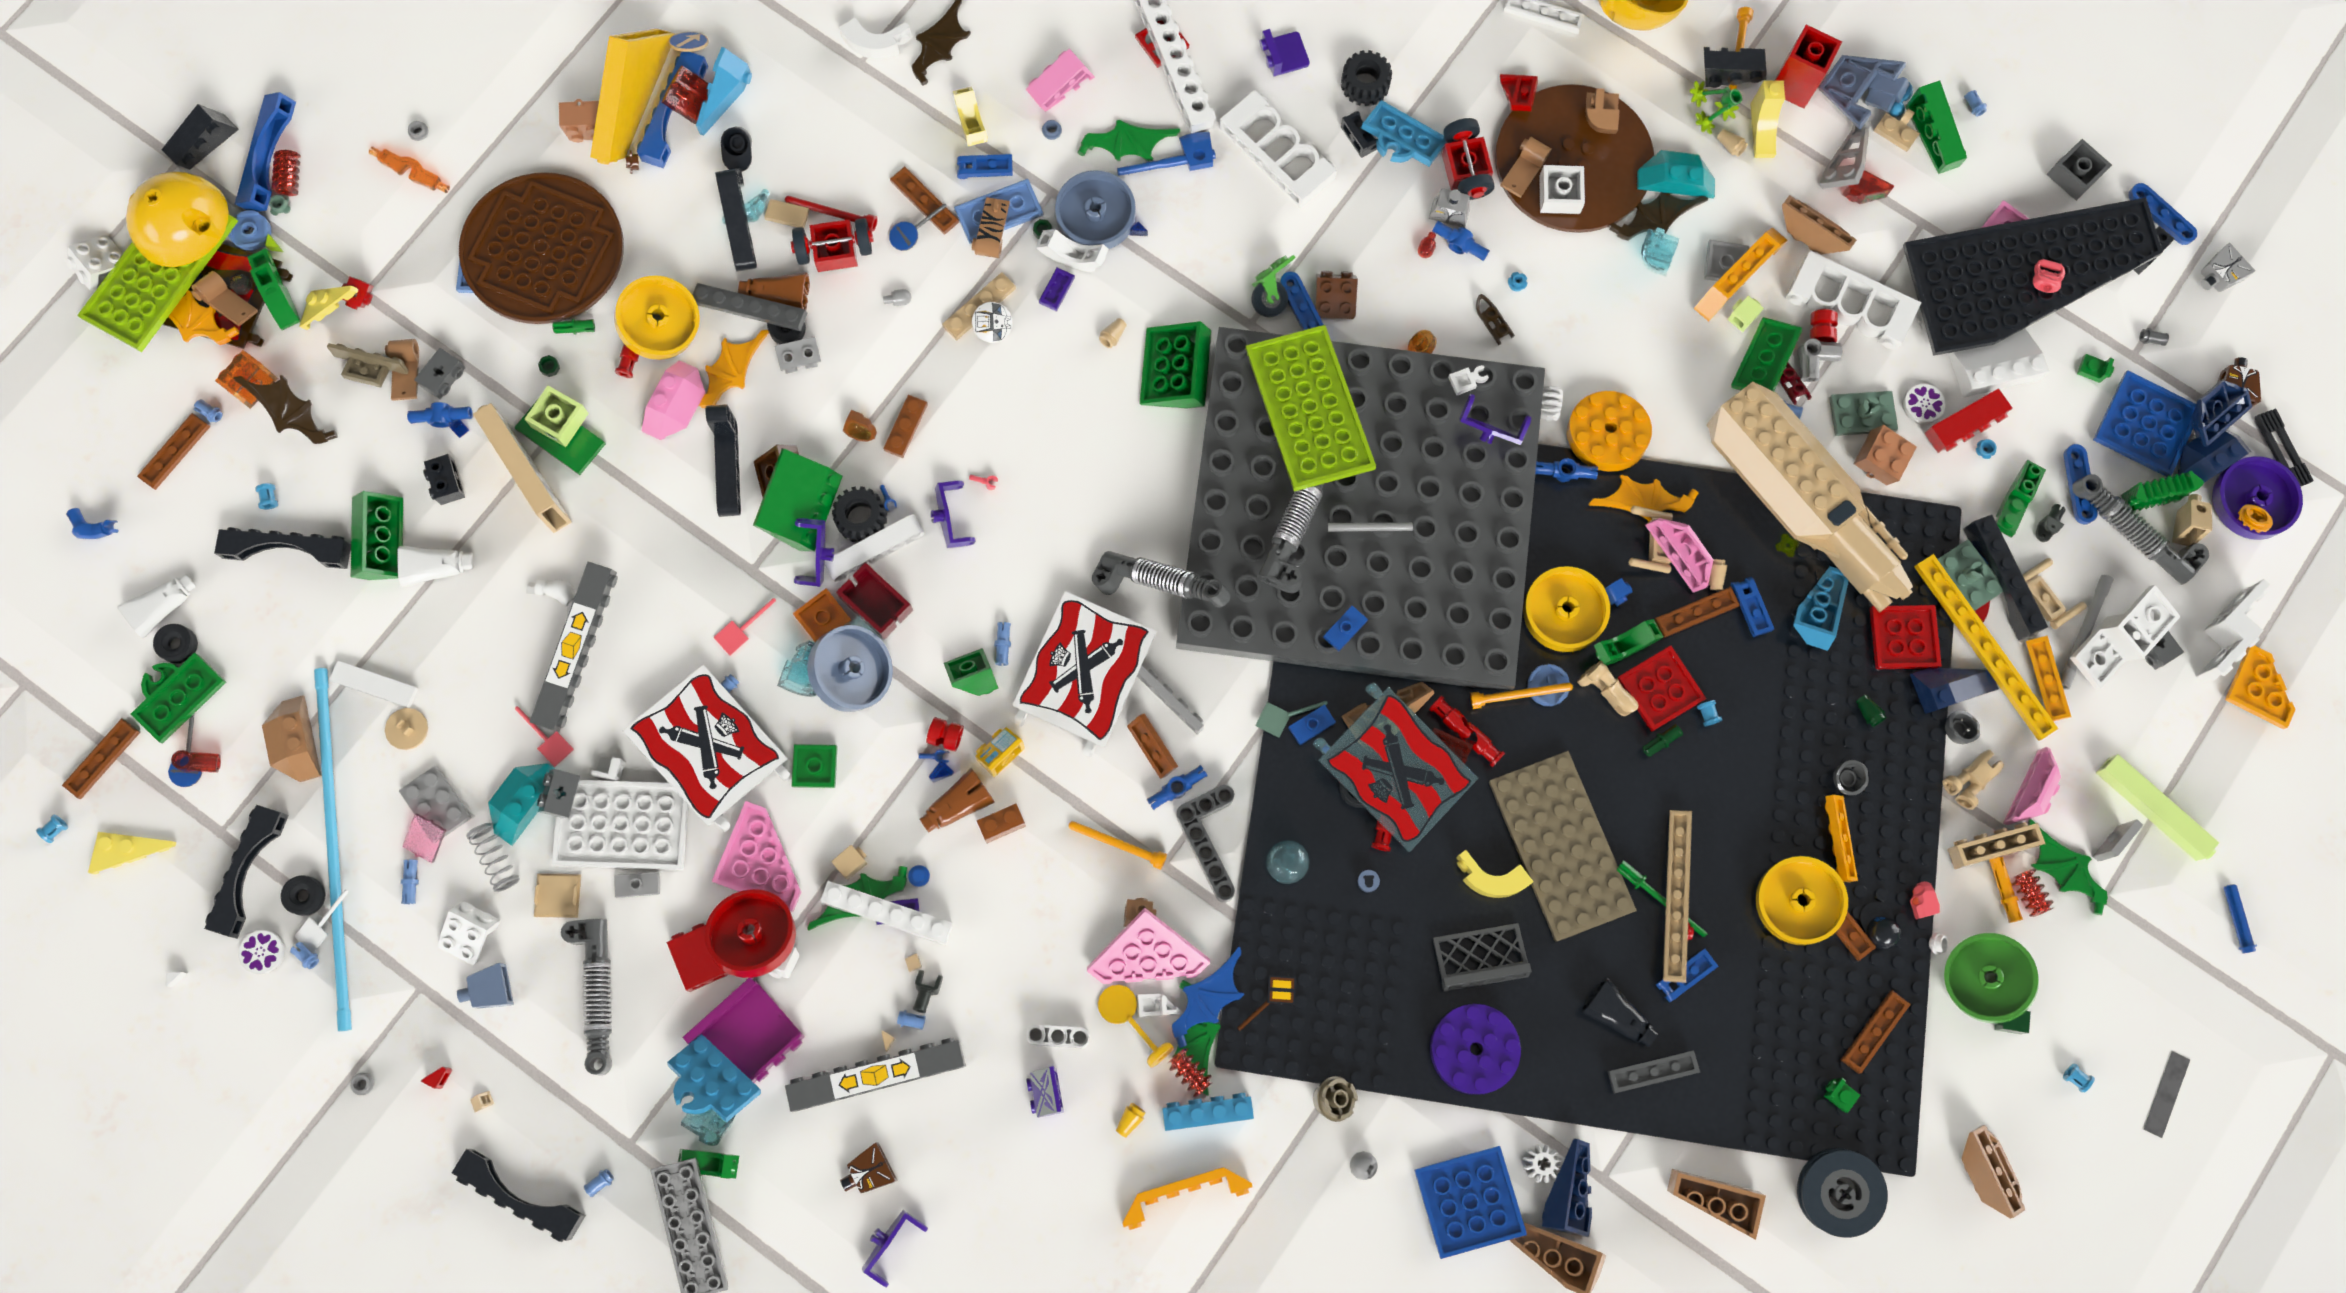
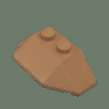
M1791 195L1782 204L1787 232L1795 240L1802 241L1808 245L1809 249L1822 255L1850 251L1857 241L1856 238L1850 236L1842 227L1809 205L1796 200Z
M305 696L282 701L262 725L270 766L299 782L321 777Z
M1985 1125L1971 1131L1961 1159L1965 1170L1973 1182L1975 1191L1986 1205L2010 1219L2025 1211V1206L2022 1203L2019 1181L1999 1140L1988 1131Z

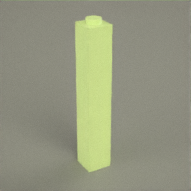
M2119 754L2108 758L2096 772L2097 775L2195 861L2207 860L2216 853L2215 848L2219 842Z

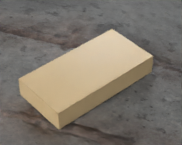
M770 199L764 217L768 221L804 228L810 211L806 207Z

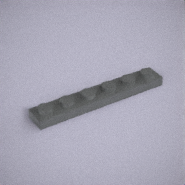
M697 283L692 294L698 306L801 331L808 314L805 309Z

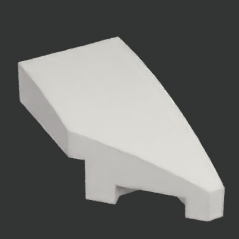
M1159 993L1136 995L1137 1017L1181 1014V1010L1169 1002L1167 997Z

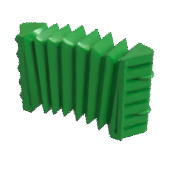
M2188 471L2185 474H2175L2172 477L2169 475L2158 480L2155 478L2151 482L2146 481L2143 484L2139 482L2121 494V498L2125 501V504H2129V507H2132V511H2141L2143 508H2153L2155 505H2165L2172 501L2177 503L2185 496H2189L2190 493L2197 491L2203 486L2204 481L2192 471Z

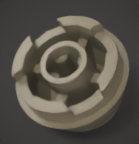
M1337 1076L1326 1079L1316 1088L1313 1094L1315 1109L1325 1118L1334 1122H1340L1349 1118L1354 1113L1355 1101H1358L1357 1092L1353 1084Z

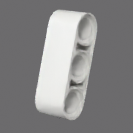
M1035 1024L1029 1026L1026 1030L1027 1041L1035 1046L1084 1048L1090 1041L1088 1031L1082 1027ZM1034 1029H1039L1042 1032V1037L1038 1041H1032L1030 1038V1033ZM1060 1030L1064 1033V1039L1058 1043L1054 1042L1052 1034ZM1077 1032L1085 1033L1086 1040L1084 1043L1077 1044L1074 1042V1035Z

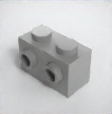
M815 337L775 346L780 370H785L786 374L798 371L797 367L805 366L806 369L818 367L817 363L821 362ZM805 351H811L812 356L806 357L804 354ZM786 355L792 357L790 362L785 361L784 357Z

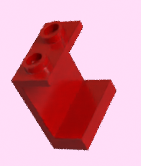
M704 923L693 926L692 931L686 934L684 932L677 933L671 937L672 940L666 942L685 990L688 992L697 990L730 975L718 967L711 957L705 943L706 925Z

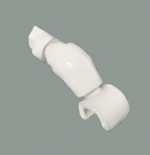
M557 579L548 583L545 580L528 583L526 594L545 595L547 593V596L558 599L567 607L568 616L576 595L570 583Z

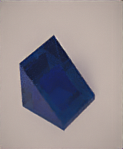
M1138 221L1131 227L1129 235L1148 236V231Z
M455 420L450 423L449 427L459 438L469 431L461 420Z

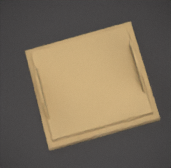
M537 874L534 917L578 918L581 874Z

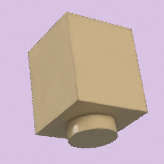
M852 845L831 861L847 880L868 864L864 860L867 855L859 846L855 849Z

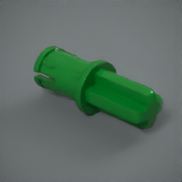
M572 319V321L553 322L552 328L555 334L573 333L576 335L581 332H595L594 319Z

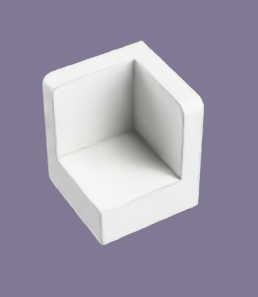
M600 757L596 771L591 770V775L603 780L621 781L626 762L612 757V759Z

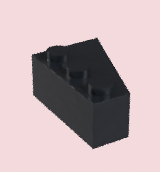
M1704 47L1706 87L1717 88L1721 85H1740L1746 82L1759 83L1766 80L1765 49L1740 48V52L1728 51V48L1722 47L1721 51H1710V47Z
M197 104L161 150L177 166L190 170L239 129L225 114Z

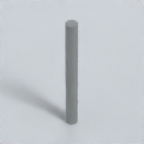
M1328 523L1327 529L1328 532L1413 531V523Z

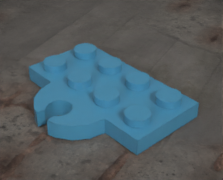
M1382 100L1366 118L1361 127L1378 138L1376 146L1382 157L1386 155L1388 149L1395 151L1390 159L1391 162L1403 163L1414 158L1430 167L1443 150L1445 144H1447L1444 135Z
M702 1034L667 1061L668 1067L679 1077L673 1089L676 1105L681 1104L682 1099L686 1096L694 1098L693 1101L682 1106V1111L685 1113L701 1114L712 1108L727 1123L761 1094V1089Z

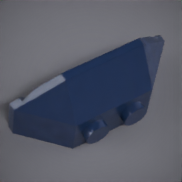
M2220 380L2197 400L2191 420L2195 436L2203 446H2209L2252 408L2248 389L2225 380Z
M2227 430L2207 447L2203 446L2196 438L2183 446L2180 469L2177 474H2185L2188 471H2192L2205 483L2252 451L2239 435Z

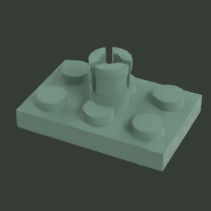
M1892 391L1835 394L1829 397L1835 436L1869 434L1872 429L1885 425L1894 432L1898 430Z
M1969 540L1964 541L1938 558L1940 564L1974 611L2003 592L1999 580Z

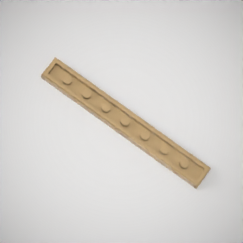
M1670 810L1663 973V981L1686 983L1692 811Z

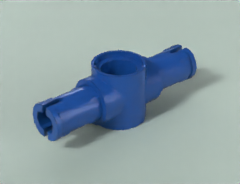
M1437 221L1432 232L1446 239L1447 243H1449L1448 247L1457 254H1464V252L1467 254L1469 252L1484 261L1490 252L1489 249L1474 242L1473 234L1466 228L1452 229Z
M434 402L430 408L425 410L408 411L407 418L411 424L427 422L433 427L446 428L455 420L472 419L473 411L470 406L453 408V406L447 403Z
M1569 458L1554 461L1553 463L1536 461L1535 475H1552L1553 478L1560 482H1568L1571 479L1578 478L1596 480L1598 466H1583ZM1561 468H1568L1570 473H1564Z
M1199 765L1186 775L1182 774L1171 778L1168 784L1162 787L1161 791L1146 800L1149 805L1151 804V808L1154 811L1167 801L1171 802L1174 799L1182 798L1192 788V785L1208 775L1205 770L1203 771V767ZM1174 783H1180L1183 786V790L1181 792H1174L1171 786Z

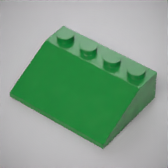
M1201 321L1149 327L1146 329L1140 405L1185 409L1205 407L1211 329Z
M781 449L753 526L799 551L815 552L817 529L795 526V521L798 518L825 520L826 523L843 476L827 466L789 450Z

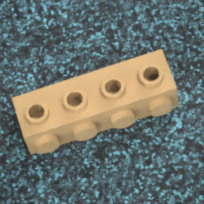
M2027 822L2014 825V830L2008 831L2007 828L1994 831L1995 835L1989 837L1987 833L1974 836V841L1967 842V839L1953 842L1954 847L1947 850L1954 869L2045 844L2038 823L2028 826Z

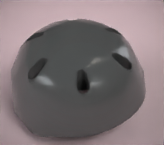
M1955 711L1948 716L1945 723V731L1951 741L1963 745L1974 742L1979 738L1980 724L1970 713Z
M1849 760L1842 762L1833 773L1834 784L1843 794L1857 795L1868 785V770L1859 761Z

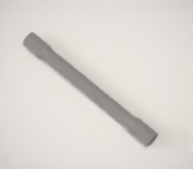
M2101 575L2095 595L2066 666L2063 668L2060 676L2063 689L2068 690L2072 685L2077 666L2070 657L2090 636L2105 597L2108 595L2114 580L2109 575Z

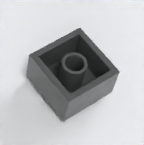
M2081 139L2046 175L2077 201L2112 164L2085 140Z

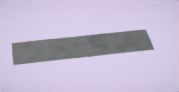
M2173 1051L2171 1052L2143 1130L2163 1138L2190 1059Z

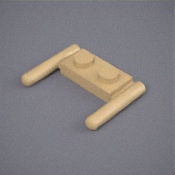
M1632 506L1630 509L1632 514L1652 518L1651 521L1658 518L1672 520L1673 518L1671 513L1639 506ZM1651 533L1649 561L1637 558L1629 559L1630 566L1670 573L1671 561Z
M2047 558L2024 573L2023 577L2043 617L2047 622H2051L2050 625L2053 629H2057L2085 610L2087 605L2085 602H2080L2067 612L2065 611L2066 608L2044 579L2038 576V574L2053 565V560Z

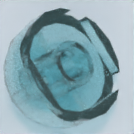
M1286 840L1278 842L1271 848L1267 855L1266 865L1269 874L1276 881L1283 884L1297 883L1305 876L1309 869L1310 860L1307 851L1302 845L1295 841Z

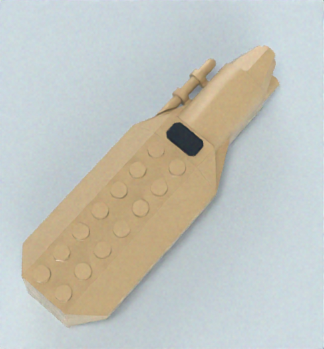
M1752 382L1721 405L1706 425L1710 431L1711 443L1791 536L1811 546L1814 550L1823 551L1860 594H1864L1878 612H1881L1893 602L1889 597L1895 599L1900 597L1902 600L1909 597L1913 593L1911 590L1913 585L1905 573L1901 561L1890 550L1892 549L1900 559L1905 560L1908 554L1900 546V541L1896 537L1893 538L1886 530V525L1882 521L1879 522L1864 505L1859 486L1776 392ZM1876 533H1878L1887 544H1885Z

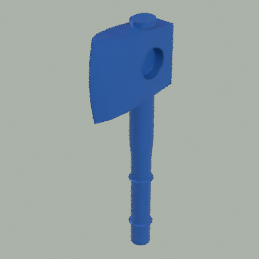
M1197 132L1179 137L1184 155L1117 168L1118 176L1185 164L1188 165L1189 171L1213 167V159H1216L1214 149H1212L1210 132Z

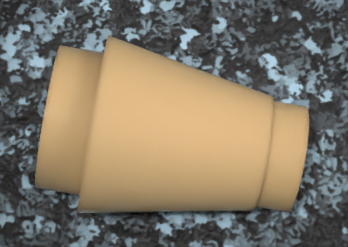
M1725 129L1717 137L1730 154L1737 157L1748 146L1744 138Z
M1117 318L1116 321L1100 332L1099 340L1105 347L1112 348L1117 345L1127 326L1125 321Z
M1713 560L1709 578L1710 590H1723L1727 570L1725 560Z

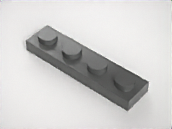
M1689 1051L1607 1072L1613 1093H1618L1700 1073L1694 1051Z

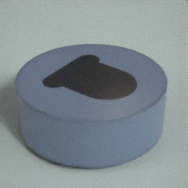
M1365 870L1358 877V886L1364 892H1373L1378 888L1380 878L1376 872Z

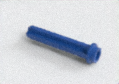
M2235 884L2224 886L2223 889L2240 944L2238 949L2242 951V954L2255 952L2257 944L2254 945L2238 887Z

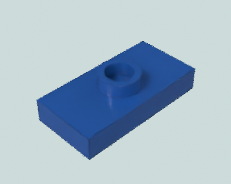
M1351 606L1323 638L1340 651L1363 627L1368 619L1355 607Z
M1323 705L1288 728L1298 744L1302 745L1336 724V721L1327 707Z

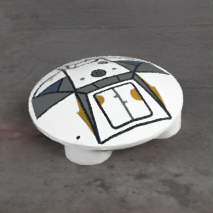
M987 302L975 310L972 317V326L979 339L989 343H996L1004 340L1011 332L1012 317L1003 305L996 302Z

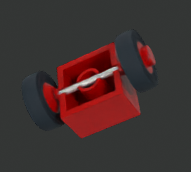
M1463 118L1451 122L1444 128L1443 134L1447 144L1444 146L1442 158L1451 191L1458 189L1460 193L1469 195L1470 200L1482 198L1494 190L1493 170L1484 137L1476 138L1480 133L1478 121L1474 118Z
M866 218L855 220L856 230L854 233L850 219L809 225L811 241L806 237L803 227L792 229L793 241H791L792 253L796 255L798 264H809L811 248L813 249L814 263L818 272L858 267L855 240L859 246L861 256L872 254L871 242H874Z

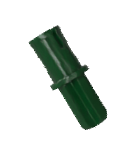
M1674 724L1662 734L1658 733L1656 738L1642 747L1643 752L1650 757L1662 748H1668L1671 742L1683 735L1682 730L1678 725Z

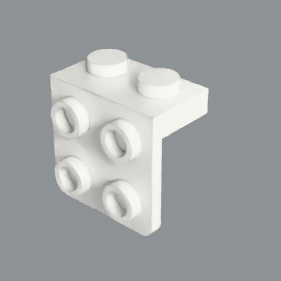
M102 235L67 246L66 264L70 270H74L79 281L85 284L91 291L98 288L99 275L111 271L123 253L109 236Z
M462 901L448 911L438 941V947L474 965L478 962L486 936L498 928L500 920L493 917L490 913L483 912L472 904Z

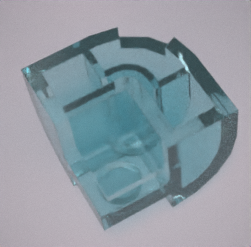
M1658 227L1656 231L1648 229L1641 249L1642 263L1649 271L1666 277L1680 238L1664 234L1665 230Z
M809 640L796 647L795 650L797 652L791 661H786L777 686L797 695L816 696L810 684L807 671L808 657L814 642Z
M711 1108L701 1114L687 1113L681 1121V1126L699 1136L698 1141L710 1146H716L733 1125L736 1115L726 1123Z

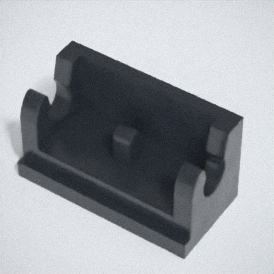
M1356 111L1342 118L1341 129L1360 157L1363 158L1377 150V139L1361 128L1363 121L1360 112Z

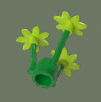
M1695 81L1694 89L1689 91L1693 94L1691 102L1696 101L1697 107L1701 106V101L1707 102L1706 95L1723 94L1721 102H1715V105L1720 109L1714 114L1707 117L1704 111L1701 112V115L1699 113L1695 114L1698 119L1696 125H1702L1701 132L1707 131L1708 134H1712L1711 129L1715 128V125L1712 124L1714 118L1722 113L1724 121L1727 120L1728 115L1733 119L1736 118L1733 111L1739 109L1736 105L1740 104L1743 100L1742 94L1738 89L1730 90L1729 87L1717 90L1704 89V81L1700 84Z

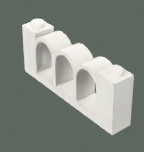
M1254 90L1220 118L1219 128L1301 209L1335 180L1336 167L1324 157L1319 160L1318 152L1312 146L1300 144L1298 132L1291 126L1280 125L1281 119L1278 112L1268 107V100L1263 94H1259ZM1259 120L1271 121L1275 127L1257 143L1245 133L1249 127ZM1279 138H1286L1292 141L1294 146L1276 162L1263 151ZM1297 157L1310 159L1313 163L1312 167L1295 181L1282 170Z
M1809 251L1804 258L1785 299L1797 306L1804 307L1807 304L1813 312L1821 309L1836 311L1839 324L1852 326L1857 323V327L1863 335L1870 338H1879L1877 342L1883 344L1885 348L1897 350L1904 342L1922 303L1812 251ZM1821 275L1841 284L1832 302L1821 301L1816 296L1815 287ZM1847 287L1867 296L1859 314H1849L1842 308L1841 300ZM1873 299L1893 308L1885 326H1874L1868 320L1867 312Z

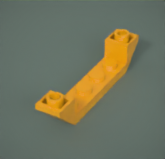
M1774 228L1766 231L1711 287L1694 307V310L1709 322L1743 284L1772 255H1775L1788 240Z
M1221 1167L1138 1193L1122 1224L1123 1227L1128 1226L1129 1230L1142 1226L1141 1222L1145 1221L1141 1202L1145 1201V1205L1159 1202L1157 1197L1166 1195L1167 1199L1180 1195V1190L1187 1188L1188 1192L1201 1189L1200 1184L1209 1182L1210 1186L1223 1182L1222 1177L1225 1176L1230 1193H1236L1237 1197L1248 1194V1189L1253 1186L1248 1180Z

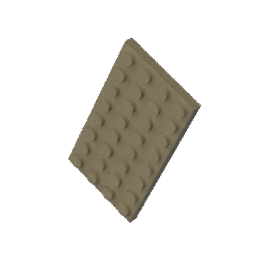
M1569 751L1489 781L1525 871L1533 880L1532 888L1555 942L1637 911L1623 877L1617 871V863Z

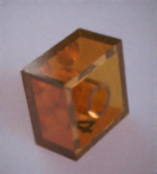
M242 350L234 356L228 367L219 373L215 382L251 409L258 400L233 378L242 376L247 381L259 385L273 384L278 378L263 364Z

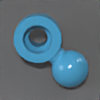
M1910 82V86L1901 102H1894L1889 111L1891 116L1899 117L1904 113L1905 106L1903 102L1909 100L1913 95V87Z

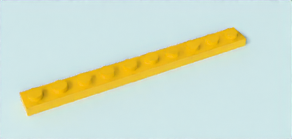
M1933 554L1915 565L1914 567L2036 739L2040 741L2058 730L2059 728Z

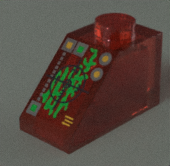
M1864 170L1859 184L1848 185L1842 195L1851 202L1863 204L1886 198L1894 188V185Z

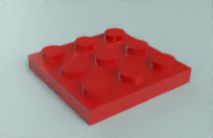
M1935 605L1887 606L1881 612H1878L1874 606L1870 608L1876 669H1927L1942 667Z
M1672 646L1667 647L1618 677L1621 686L1638 702L1637 711L1651 732L1706 699Z

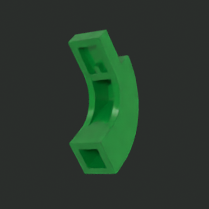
M1654 619L1642 622L1617 637L1601 641L1594 645L1598 659L1607 666L1662 639L1663 635Z
M680 1149L678 1162L696 1158L701 1175L736 1179L739 1163L738 1155Z

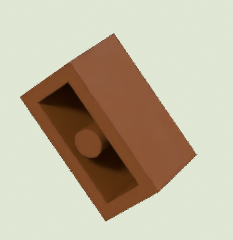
M1016 803L976 820L987 844L1026 827Z

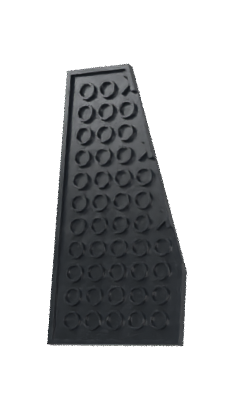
M2146 197L1908 241L1903 244L1917 299L1919 302H1922L1920 310L1933 356L1994 345L2163 253ZM2046 259L2063 265L2065 276L2061 281V288L2057 292L2047 293L2034 287L2032 283L2035 275L2034 267L2039 260ZM2040 267L2042 270H2045V271H2049V272L2057 273V274L2060 273V272H2057V271H2054V270H2050V269H2047V268Z

